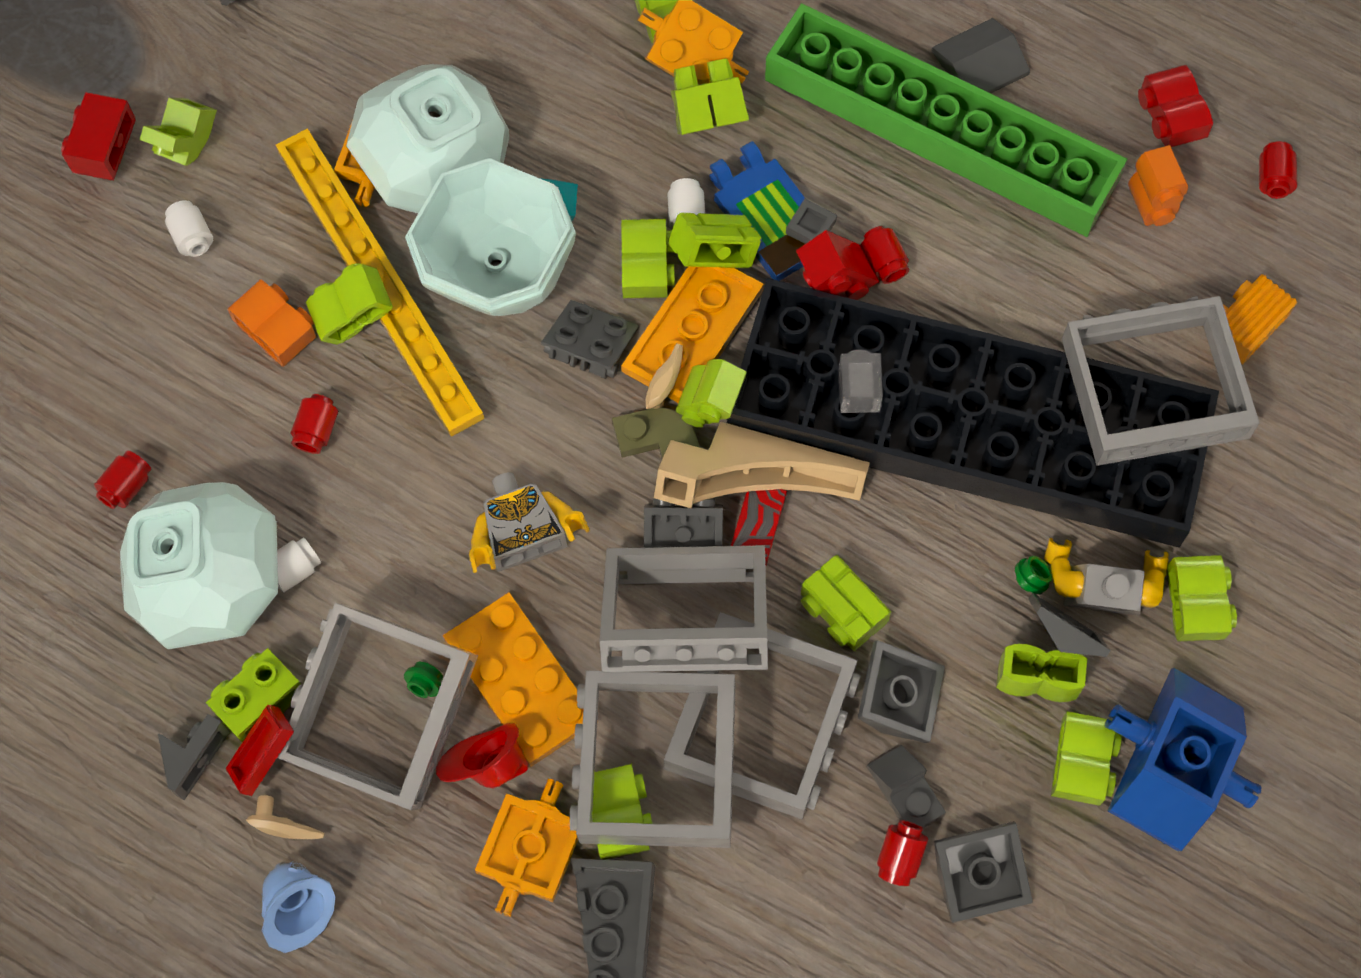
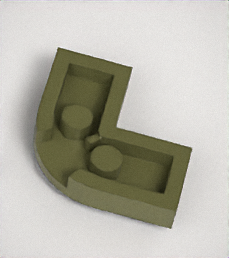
M651 408L612 418L622 458L659 449L661 459H663L671 440L699 447L692 425L685 423L681 419L683 415L671 409Z

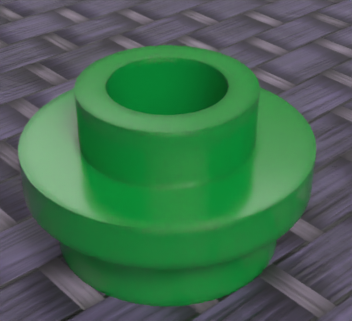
M1031 556L1028 559H1021L1015 565L1016 580L1022 589L1035 594H1043L1049 588V582L1053 579L1052 572L1047 563L1041 558Z
M419 661L413 667L407 668L404 673V679L410 692L418 697L427 698L428 696H437L443 675L431 664Z

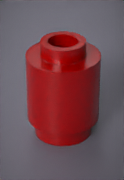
M1276 141L1267 144L1259 156V189L1263 194L1271 198H1284L1297 188V154L1289 143Z
M878 226L865 233L864 240L860 245L877 278H881L884 284H890L908 274L910 270L907 265L909 259L892 228Z
M312 394L311 398L302 399L290 432L293 436L291 444L304 452L320 454L322 447L328 445L339 412L333 406V400L319 394Z
M128 450L123 456L118 455L94 483L95 488L98 490L96 497L111 509H115L117 506L126 508L149 480L147 475L152 470L150 465L140 456Z
M899 820L898 825L888 826L877 861V865L880 867L878 876L881 879L894 885L909 886L911 879L917 877L929 840L927 836L922 834L923 828L905 820Z

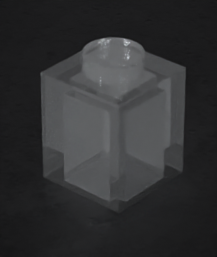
M853 350L848 354H841L838 370L840 413L880 412L883 398L880 353H870L867 350Z

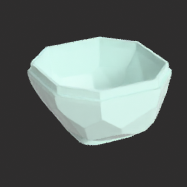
M428 64L407 70L361 95L357 101L346 146L388 206L419 213L441 173L488 158L504 164L509 141V129L485 85L472 75L453 65ZM436 112L440 117H432L428 113Z
M488 158L441 173L406 234L405 239L420 281L424 287L476 311L492 316H505L524 313L543 302L553 291L574 245L576 232L558 187L550 182ZM493 260L502 261V263L497 266H493L490 264Z
M203 483L156 494L139 512L132 516L121 546L120 568L124 610L166 649L244 636L278 594L277 521L275 520V515L238 485L230 483Z

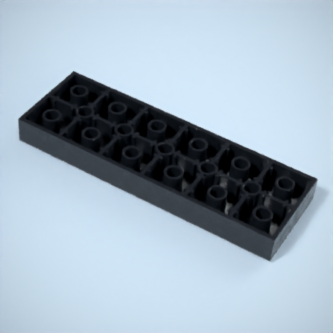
M767 278L740 367L747 371L732 414L727 419V424L870 462L869 468L1178 548H1180L1188 536L1208 446L1096 465L1065 352ZM1086 358L1108 435L1206 418L1215 414L1219 390Z

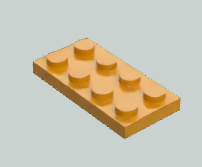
M687 267L621 365L622 372L649 387L656 371L668 360L676 343L682 345L683 352L679 374L674 387L667 396L678 403L692 367L706 365L709 360L719 359L763 292L764 284L735 268Z
M510 592L442 635L446 643L478 655L470 679L502 725L507 723H515L519 728L517 742L523 750L524 757L530 767L575 738L576 724H583L584 709L577 707V688Z

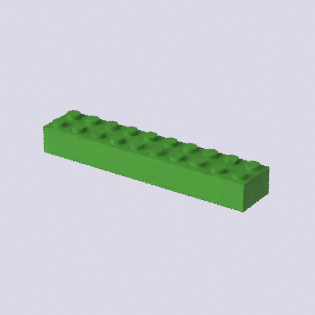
M802 3L766 56L765 81L1085 237H1088L1119 183L1127 162V158Z

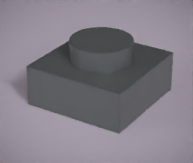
M805 198L787 225L786 234L806 244L823 231H831L836 223L837 215Z

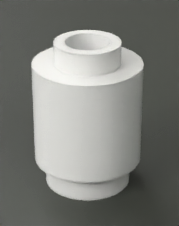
M683 178L672 182L671 189L667 193L669 227L671 230L679 213H694L695 215L705 213L704 191L700 188L697 180Z
M187 200L178 201L170 205L165 211V225L179 253L185 256L197 257L207 252L213 242V236L199 208Z
M304 537L297 542L292 540L277 550L278 587L283 593L315 573L314 568L321 564L317 554Z

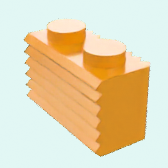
M1263 274L1253 283L1246 280L1234 293L1232 298L1236 301L1229 308L1223 304L1242 365L1282 325L1297 304L1295 298H1291L1289 293H1285L1284 289L1279 288L1277 284H1273L1272 280L1267 279L1266 275Z

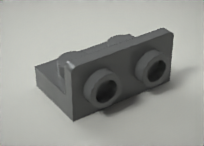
M654 497L653 504H645L644 548L722 546L723 505L715 504V498L694 503L692 508L655 499Z

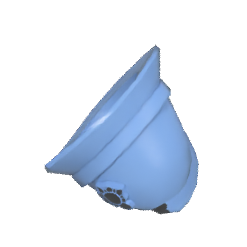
M281 862L269 872L262 888V917L264 919L262 933L269 947L283 953H288L308 945L325 930L334 912L336 898L330 882L311 874L305 866L297 862Z

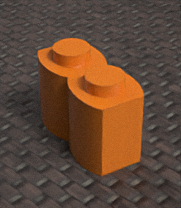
M1168 145L1144 152L1136 162L1135 168L1137 172L1133 174L1128 183L1130 192L1146 226L1152 224L1163 226L1173 221L1179 211L1180 202L1188 190L1186 179L1171 146Z
M260 279L228 308L232 320L251 339L258 343L267 354L284 367L316 338L312 327L314 323L312 317L302 307H298L295 310L286 303L289 298L277 284L273 283L269 286Z

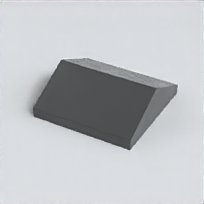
M993 18L932 47V53L947 73L989 93H993L1030 74V69L1015 35Z
M1034 593L1028 598L1060 652L1106 657L1111 651L1099 634Z
M879 640L874 641L858 719L880 733L929 743L931 741L945 666Z
M1015 821L934 841L938 878L952 923L1033 903Z

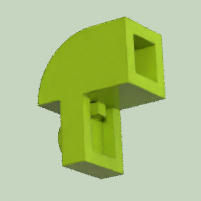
M168 98L161 125L143 126L140 140L152 144L154 154L185 166L189 165L198 158L208 141L217 110L187 98Z

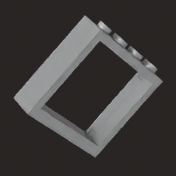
M1198 296L1187 299L1185 302L1171 305L1167 302H1159L1150 305L1146 309L1136 311L1126 308L1119 309L1109 315L1095 318L1091 315H1084L1082 320L1067 323L1062 342L1096 465L1250 439L1260 424L1220 296L1198 300ZM1203 326L1230 413L1108 435L1083 346Z
M765 545L607 548L599 640L602 672L768 670ZM746 569H754V572H746ZM619 571H627V574L619 575ZM754 582V627L615 629L618 584ZM759 648V654H747V649ZM612 651H622V656L611 657Z
M334 603L333 609L329 610L326 620L322 619L320 631L323 632L320 643L318 647H314L307 658L306 670L309 671L303 685L298 686L292 697L291 708H294L289 724L293 728L294 733L277 758L409 810L421 809L478 655L353 607ZM352 621L450 658L402 788L304 750L305 743Z
M720 612L714 628L754 627V624ZM767 629V649L837 673L839 677L797 795L734 772L732 794L803 819L806 808L814 810L822 787L816 786L815 782L820 770L828 772L835 749L828 747L832 734L841 735L848 712L841 709L846 696L854 698L861 675L854 673L857 660ZM719 670L698 671L697 673L718 674ZM689 693L664 758V770L714 787L715 765L687 756L711 693Z
M586 671L585 684H578L577 707L584 709L583 724H576L575 749H581L580 764H574L572 771V788L579 789L578 805H571L570 830L576 831L580 844L731 848L735 674ZM599 691L718 694L713 826L592 822Z

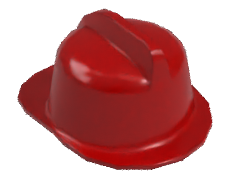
M507 723L494 730L460 741L441 757L436 766V775L441 781L455 782L471 778L486 788L494 789L525 773L529 765L524 757L523 750L517 742L519 728L515 723Z

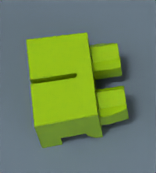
M727 58L707 62L710 82L698 84L694 65L674 69L675 90H671V96L674 101L678 134L684 135L749 120L739 77H733Z

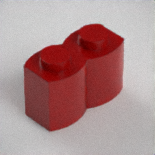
M1183 65L1146 75L1142 87L1138 91V98L1141 107L1144 110L1147 109L1153 118L1152 130L1155 137L1161 139L1165 146L1170 145L1171 147L1208 138L1213 126V119L1207 103L1199 94L1196 80L1188 66Z

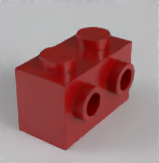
M85 92L81 105L75 108L73 115L74 123L70 134L62 142V156L72 173L114 181L136 118L127 100Z
M828 230L823 231L796 250L805 269L803 277L814 290L817 289L822 292L859 300L868 294L869 288L879 282L862 246Z

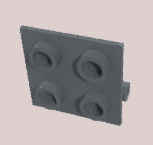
M570 300L541 341V345L544 346V352L549 354L550 359H556L566 364L570 362L571 367H575L579 359H581L580 370L586 371L590 364V373L601 376L603 379L607 377L614 378L619 368V364L616 362L638 330L639 325L624 320L621 317L594 309L586 304Z

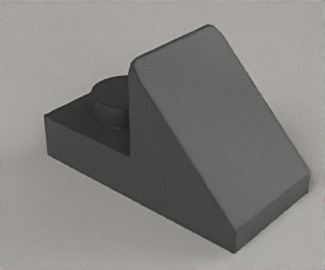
M207 714L203 722L199 721L192 727L188 734V744L185 748L158 733L167 787L182 800L186 799L230 733L220 720Z
M902 745L866 766L899 820L913 822L925 828L945 816L946 811L924 778L927 772L926 768Z

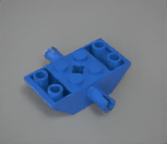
M1172 668L1148 721L1129 712L1119 704L1109 713L1108 716L1113 718V720L1107 719L1105 728L1113 730L1135 743L1133 755L1107 810L1111 814L1179 852L1185 848L1216 810L1222 794L1239 802L1247 809L1251 808L1259 797L1253 795V792L1261 794V785L1253 783L1232 771L1247 738L1244 708L1181 671Z

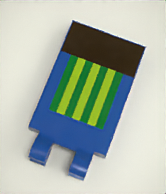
M751 141L740 148L743 156L739 157V160L746 170L733 177L730 168L723 159L710 165L713 173L709 177L720 190L714 194V201L724 214L745 215L752 224L751 228H755L761 236V243L756 258L772 279L781 281L804 267L796 250L805 245V243L787 235L786 227L805 197L778 161L773 159L765 163L759 148Z

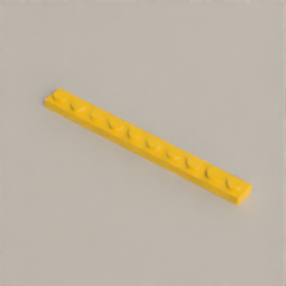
M308 128L276 144L278 153L346 265L361 263L377 268L393 306L386 315L380 318V321L450 436L452 437L483 420L482 410Z

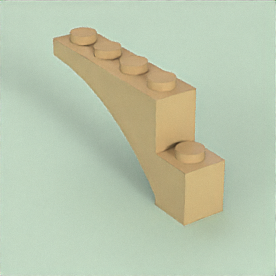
M720 422L709 450L674 440L670 441L658 468L654 498L692 508L694 503L727 494L783 489L832 494L860 501L870 462Z

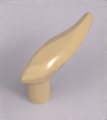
M676 343L668 360L653 376L646 395V409L664 408V400L674 387L679 374L683 352L682 345Z
M268 795L258 797L256 815H251L246 819L256 829L273 836L288 839L324 838V833L319 830L294 823L288 818L273 816L274 798Z

